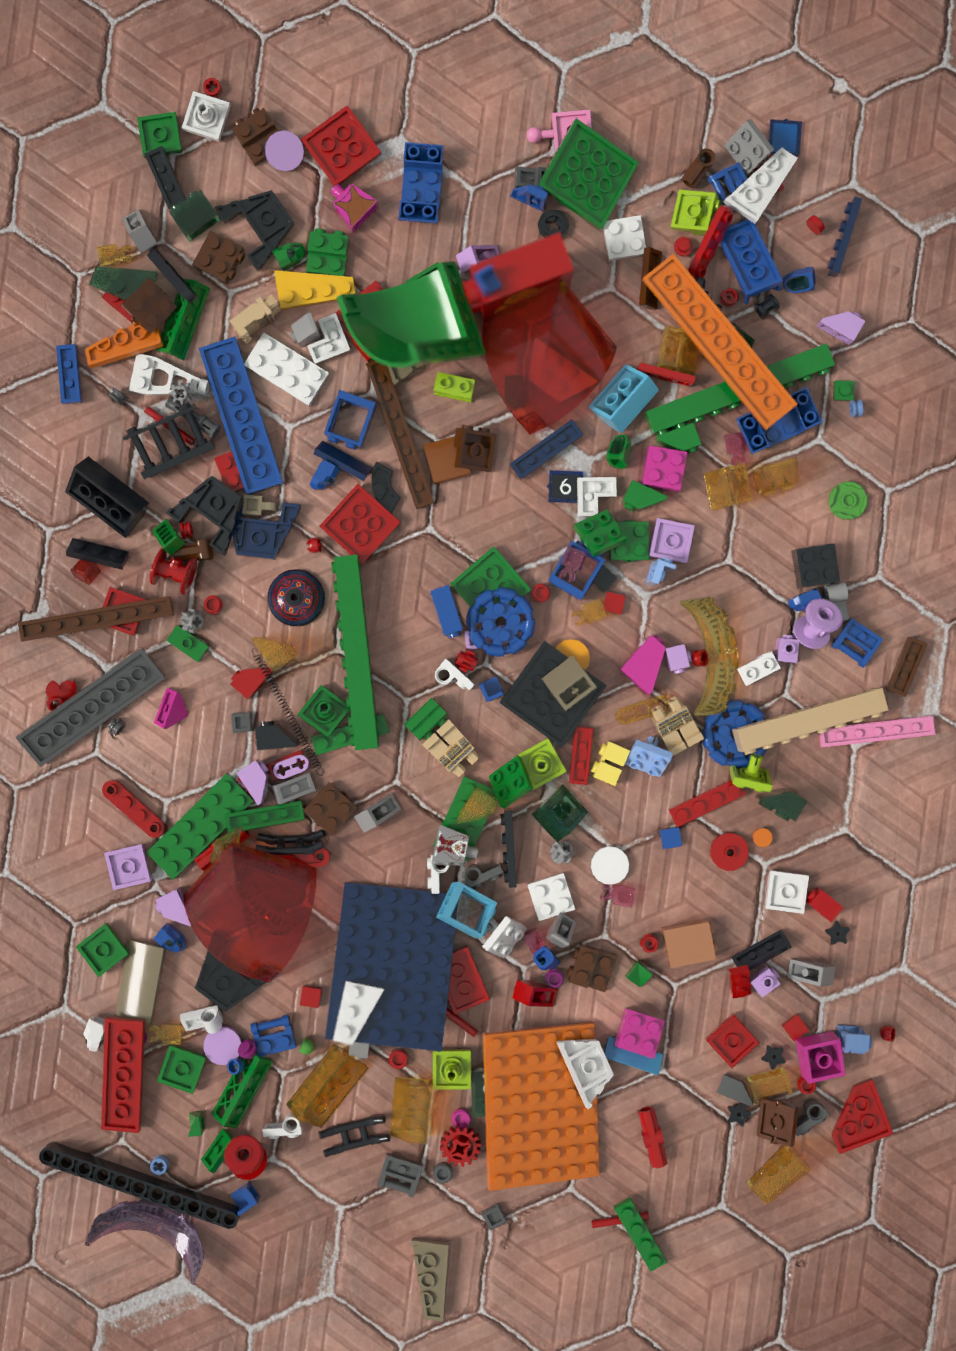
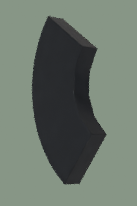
M376 462L372 471L373 492L378 502L392 514L401 498L392 487L391 478L393 470Z

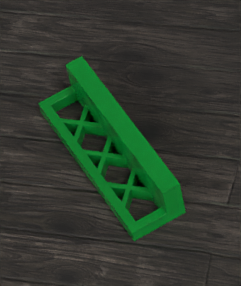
M190 279L184 280L198 297L191 304L177 292L174 300L177 308L168 316L161 336L164 346L156 349L161 353L170 354L180 360L185 359L210 291L209 287Z
M256 1053L250 1066H248V1059L241 1057L244 1064L242 1082L239 1083L240 1073L232 1074L211 1113L223 1127L238 1128L273 1063L269 1057L259 1056ZM234 1089V1097L230 1100V1092ZM225 1106V1113L222 1117L219 1113L222 1107Z

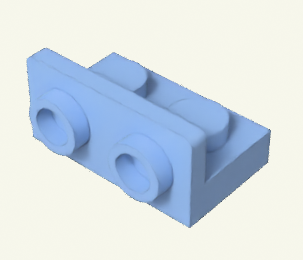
M663 557L652 561L645 583L652 586L659 584L665 577L666 571L664 570H675L677 565L672 564V560Z

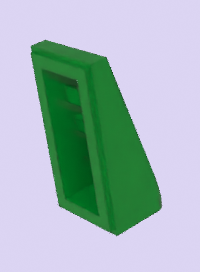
M167 519L152 530L160 545L170 556L185 544Z

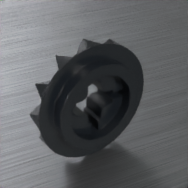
M548 210L539 218L538 229L540 235L544 238L559 232L563 237L568 231V219L561 211ZM557 219L556 226L558 229L554 228L549 232L550 225L548 223L552 224Z

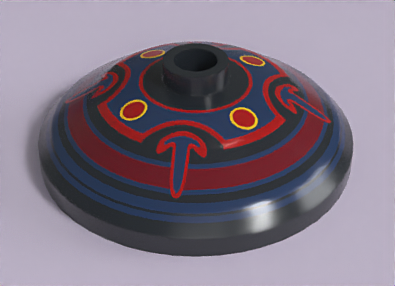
M300 569L288 570L279 574L271 583L267 596L268 606L274 617L281 623L295 627L304 626L313 622L322 612L325 604L324 589L320 581L313 574ZM293 594L298 595V599L296 601H293L291 599V596Z

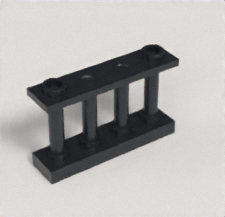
M188 402L179 406L180 410L139 429L134 426L126 430L127 434L123 436L124 441L129 438L132 439L144 463V469L141 471L144 480L215 448L212 439L207 441V438L203 437L191 412L196 409L195 404L190 405ZM183 414L197 440V446L192 448L186 446L174 421V418ZM165 422L180 449L178 450L179 454L174 456L168 453L156 426ZM149 430L162 456V461L156 464L154 461L151 462L138 434Z

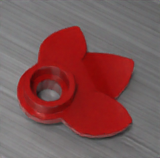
M54 680L48 683L46 694L48 696L47 707L50 711L59 706L53 703L54 700H58L62 704L75 695L76 683L74 680H66L60 685Z

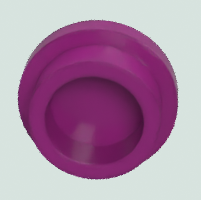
M554 968L546 972L545 982L549 987L558 988L563 984L564 975L559 969Z
M250 1039L243 1041L238 1048V1054L244 1059L254 1057L257 1052L256 1043Z

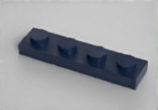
M855 196L851 202L846 204L844 210L846 214L845 221H841L838 232H841L839 239L835 240L833 245L835 253L833 257H830L827 265L829 269L828 276L835 278L840 273L862 198Z
M571 419L511 462L510 466L519 479L522 480L582 437L583 433L573 419Z

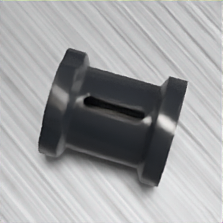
M769 294L767 299L760 304L756 303L754 305L756 313L763 320L767 314L780 308L777 299L772 294Z

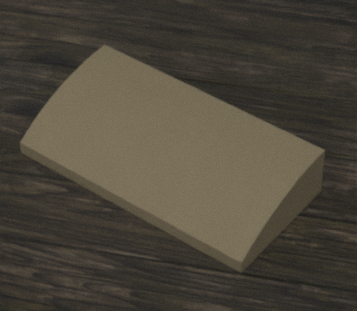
M129 939L127 949L130 953L125 957L115 1014L124 1018L145 1019V1023L151 1024L156 1010L166 948L156 943Z

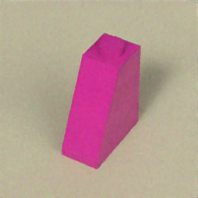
M649 635L619 669L647 695H650L653 691L666 649L662 645L664 641L657 635L654 637Z

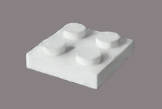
M641 215L606 221L603 232L608 261L643 256L646 244Z
M770 870L764 908L804 914L809 875Z
M563 872L527 884L539 921L557 916L560 912L566 913L575 910Z

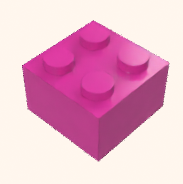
M648 446L641 484L652 489L678 493L682 486L687 452Z
M624 1008L614 1046L654 1059L665 1021Z
M829 1031L796 1039L800 1073L809 1084L846 1075L841 1039L835 1033Z

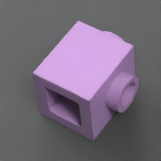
M782 635V638H776V660L778 662L797 663L799 640H795L792 635Z
M685 644L665 649L664 654L669 671H674V674L685 672V668L690 667L689 662H692L689 651H686Z
M764 965L750 976V983L763 998L780 985V982L777 980L780 976L773 967L769 969Z

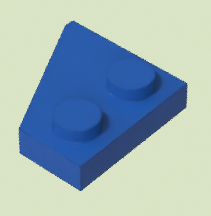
M526 185L514 188L510 197L543 212L546 207L548 193L541 186Z

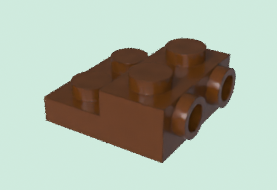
M264 108L252 110L249 118L237 120L232 128L234 135L254 166L266 159V142L271 135L279 132Z
M210 231L192 265L228 284L229 280L232 281L236 275L235 269L238 263L241 264L243 262L245 250L243 246Z
M462 425V428H456L453 447L457 448L454 467L491 472L497 434L489 433L490 429L479 427L478 431L473 430L474 426Z
M580 943L579 948L575 947L572 958L575 959L573 966H569L566 976L569 977V982L585 988L590 987L606 992L617 955Z

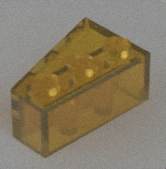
M782 1145L747 1181V1184L767 1205L811 1171L804 1158L793 1147Z

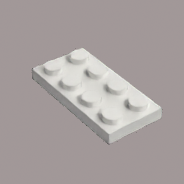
M264 332L244 363L248 369L308 406L311 405L329 376L327 371Z

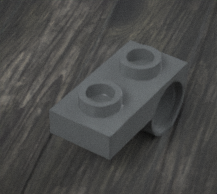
M500 863L483 871L477 865H469L464 873L466 885L470 888L473 887V889L479 888L488 879L494 881L500 878L503 869ZM470 870L478 872L479 875L476 879L468 877L467 874Z
M814 1098L807 1099L803 1104L805 1114L797 1119V1137L808 1133L812 1126L823 1123L826 1117L829 1116L822 1104ZM812 1107H818L816 1112L810 1113Z

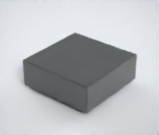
M251 712L231 714L233 733L253 731Z
M499 1203L481 1211L490 1230L507 1222V1218Z

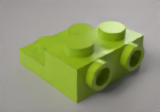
M679 190L671 229L690 231L694 235L705 236L718 208L721 206V200H719L716 193Z

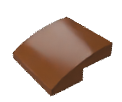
M455 436L424 444L434 484L471 475L470 469L454 467L457 448L453 447Z

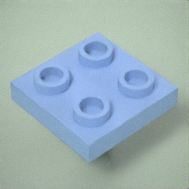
M653 736L647 738V743L636 739L625 765L630 766L632 769L644 771L651 776L660 777L671 761L673 753L659 748V739L655 738V742H653Z

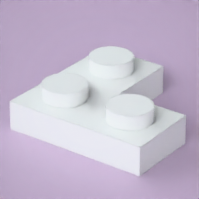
M336 313L318 320L325 338L307 345L314 364L350 350Z
M616 477L577 478L578 517H589L598 514V497L617 496Z

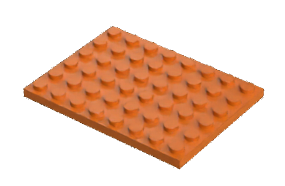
M586 1022L483 1033L487 1184L489 1191L599 1176L597 1095L591 1102V1108L587 1109L556 1043L558 1040L595 1039V1023Z

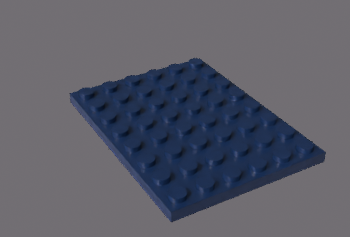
M345 882L325 1039L333 1040L345 983L347 981L384 989L355 1042L442 1052L455 927L436 918L447 893L432 894L429 891ZM458 902L451 915V918L455 920L457 917Z

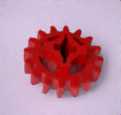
M457 1124L456 1129L450 1126L449 1132L444 1131V1137L440 1139V1151H443V1158L448 1157L447 1163L454 1161L455 1167L458 1163H461V1166L464 1167L465 1162L471 1165L472 1159L477 1160V1154L481 1152V1140H478V1133L473 1134V1127L468 1130L467 1124L463 1128ZM452 1139V1143L448 1146L449 1140ZM473 1145V1149L469 1152V1148Z

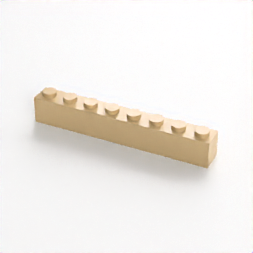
M873 688L734 728L732 732L738 752H745L746 755L755 753L756 748H772L774 743L781 742V744L792 742L794 737L799 736V739L810 737V733L815 731L817 733L829 731L828 728L832 726L841 728L847 726L846 722H862L865 720L864 717L870 715L871 718L882 716V712L888 711V706L883 688Z

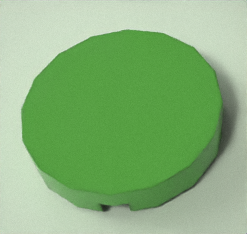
M849 481L835 486L830 492L828 499L831 512L843 520H851L860 516L865 511L868 497L863 487Z

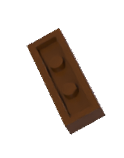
M647 247L644 248L639 306L655 310L658 306V299L642 279L661 264L662 252Z
M910 636L907 637L886 690L906 697L927 643Z

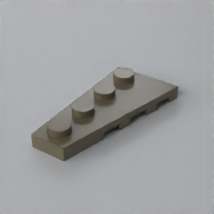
M412 1238L411 1242L414 1248V1260L417 1266L418 1284H420L424 1319L443 1322L445 1319L450 1243Z

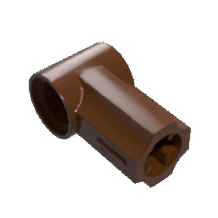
M708 148L702 149L696 159L681 178L686 186L695 189L706 172L711 168L715 160L714 152ZM706 156L710 162L705 164L701 161L700 157Z
M203 539L196 540L194 543H185L174 553V557L182 561L191 560V558H195L197 561L214 559L213 548L209 545L212 540Z

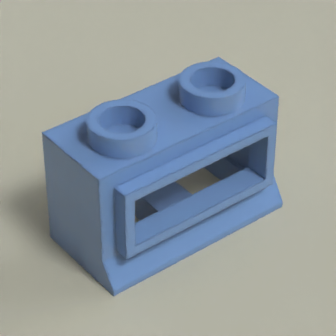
M837 1024L836 1035L841 1039L842 1050L845 1053L865 1054V1052H869V1049L872 1048V1038L862 1027Z

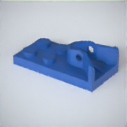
M746 219L727 227L724 238L719 244L745 295L744 304L749 303L750 297L769 289L781 291L783 279L756 225Z

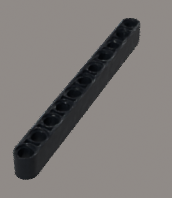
M56 1142L48 1143L39 1154L40 1162L46 1166L226 1229L234 1228L240 1219V1216L237 1214L239 1207ZM47 1150L51 1151L54 1157L49 1156ZM65 1157H69L72 1163H68ZM83 1163H87L90 1169L84 1168ZM102 1169L108 1172L107 1176L101 1173ZM119 1176L125 1177L126 1182H122ZM137 1182L143 1183L145 1188L138 1187ZM155 1189H160L163 1194H157ZM173 1195H178L181 1200H175ZM191 1202H197L199 1207L192 1206ZM209 1208H215L217 1213H211ZM227 1214L234 1215L235 1219H229Z

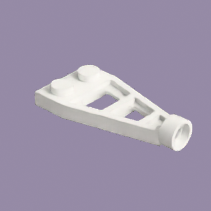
M138 354L134 363L129 391L147 396L170 395L169 392L174 389L171 384L174 382V377L178 375L186 378L187 383L190 382V390H194L191 394L207 396L210 382L209 380L197 378L157 357ZM156 369H161L168 373L169 377L166 385L154 386L152 384ZM180 389L179 395H184V389Z

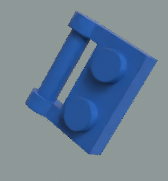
M739 162L707 178L709 184L713 185L722 205H726L723 202L727 195L719 179H724L730 194L747 180Z
M849 618L837 638L832 642L831 647L835 650L839 649L864 668L883 641V638L853 618ZM846 638L866 653L864 656H861L842 643L843 640Z
M288 1014L283 1015L279 1019L259 1024L257 1022L250 1024L259 1056H266L297 1047ZM282 1025L285 1027V1030L265 1035L260 1034L262 1030Z

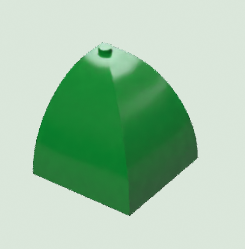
M441 262L437 265L438 270L392 288L357 295L355 293L341 294L336 297L346 326L359 347L375 361L390 367H409L469 360L486 355L455 262Z

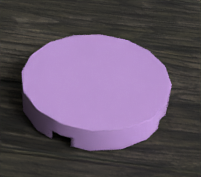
M279 131L268 138L265 145V155L269 164L276 170L290 171L301 163L304 149L298 136L289 131Z
M222 1026L218 1032L207 1034L203 1048L205 1055L211 1062L217 1065H227L230 1059L238 1058V1048L242 1043V1039L235 1029L229 1026Z

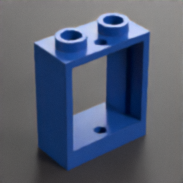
M339 390L324 432L325 436L328 437L327 440L336 444L339 441L346 443V447L353 450L357 448L362 449L377 407L376 402ZM343 402L368 411L358 441L333 433Z
M577 540L576 543L571 541L548 581L571 596L583 601L605 564V559H603V554L593 557L589 550L586 549L585 544ZM574 550L598 563L582 591L558 577Z
M449 585L431 590V596L444 636L448 635L449 638L460 636V631H463Z

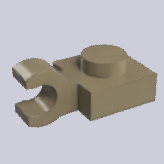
M243 496L242 514L263 516V510L277 512L278 504L264 502L263 496Z

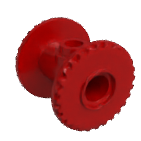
M161 548L152 564L149 578L150 583L155 585L160 577L166 579L172 577V581L181 583L180 593L185 595L193 583L197 569V560L191 558L188 565L184 566L179 558L171 557L170 560H166L167 552Z
M239 1135L233 1138L225 1149L224 1159L227 1167L236 1177L242 1180L255 1179L266 1168L267 1153L261 1143L251 1135ZM246 1155H249L246 1160H243Z

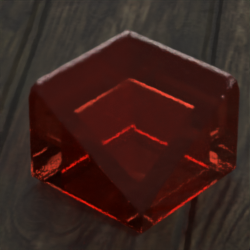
M79 560L70 570L76 579L87 585H90L101 572L96 563Z

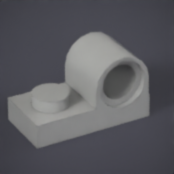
M845 582L823 585L824 599L838 606L842 613L843 621L849 620L846 605L848 589Z
M310 773L271 786L277 804H282L316 791Z

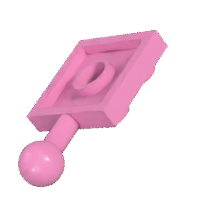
M590 110L552 113L553 130L540 131L539 128L532 127L527 131V139L531 143H537L541 138H553L554 151L556 153L574 119H579L592 129Z

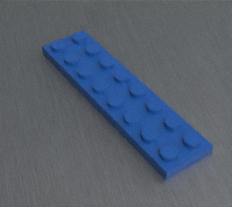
M234 336L200 347L199 351L246 495L284 484L237 338Z

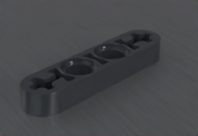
M153 248L147 254L148 258L180 295L192 304L198 295L166 258Z

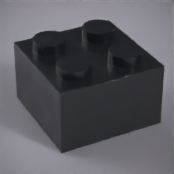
M835 543L792 550L797 588L840 582Z

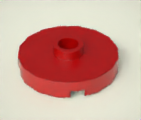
M723 833L712 841L710 856L719 868L725 871H734L746 863L749 856V848L741 836L734 833ZM728 849L733 850L731 855H727Z

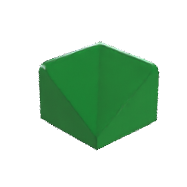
M638 961L625 974L626 978L638 987L645 984L653 975L650 970Z
M202 1111L190 1112L191 1130L188 1137L201 1136L206 1129L204 1113Z

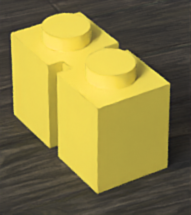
M609 741L606 744L603 743L599 750L601 758L598 762H594L591 772H594L593 777L616 786L622 770L604 761L607 759L624 767L630 750Z

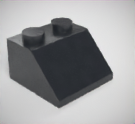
M274 721L260 722V726L255 727L257 750L290 748L300 745V741L280 724H274Z

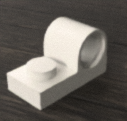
M447 659L441 663L435 672V679L440 684H447L455 677L457 679L456 684L463 690L466 688L470 690L474 686ZM443 669L447 670L450 674L449 679L446 681L439 678V672Z

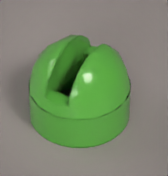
M304 1038L299 1052L308 1055L314 1051V1043L310 1039Z

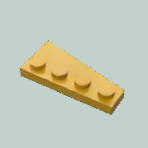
M274 270L281 310L337 301L336 297L341 294H356L353 277Z

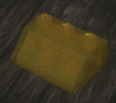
M395 1077L391 1136L408 1143H428L433 1080Z

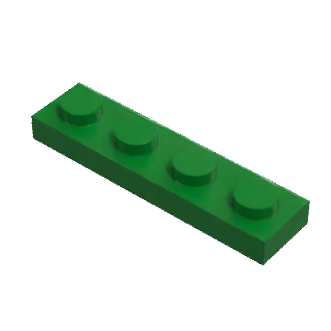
M384 714L376 716L378 735L389 733ZM347 725L335 729L329 738L323 734L312 736L311 740L316 755L351 745L350 735H353V728Z
M301 801L224 815L227 833L239 828L238 832L305 820Z
M631 1197L614 1205L615 1212L650 1272L666 1264L667 1260Z

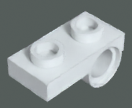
M772 651L737 668L746 686L781 669Z
M431 853V858H427V869H431V877H428V889L432 888V894L440 893L439 873L446 872L449 865L439 868L431 864L433 853Z
M216 1005L180 1014V1021L185 1031L205 1027L208 1033L213 1034L222 1028L223 1015Z
M291 1111L286 1115L284 1122L265 1123L262 1129L263 1137H268L269 1139H277L280 1136L298 1137L304 1129L302 1116L296 1111ZM288 1120H295L297 1122V1125L291 1126L288 1123Z

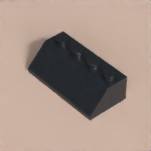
M89 456L74 466L65 491L125 538L129 536L145 515L149 505L147 500Z

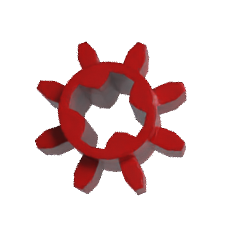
M467 648L465 652L460 650L455 659V664L458 665L457 669L464 673H467L468 670L473 671L478 662V658L474 657L476 653Z

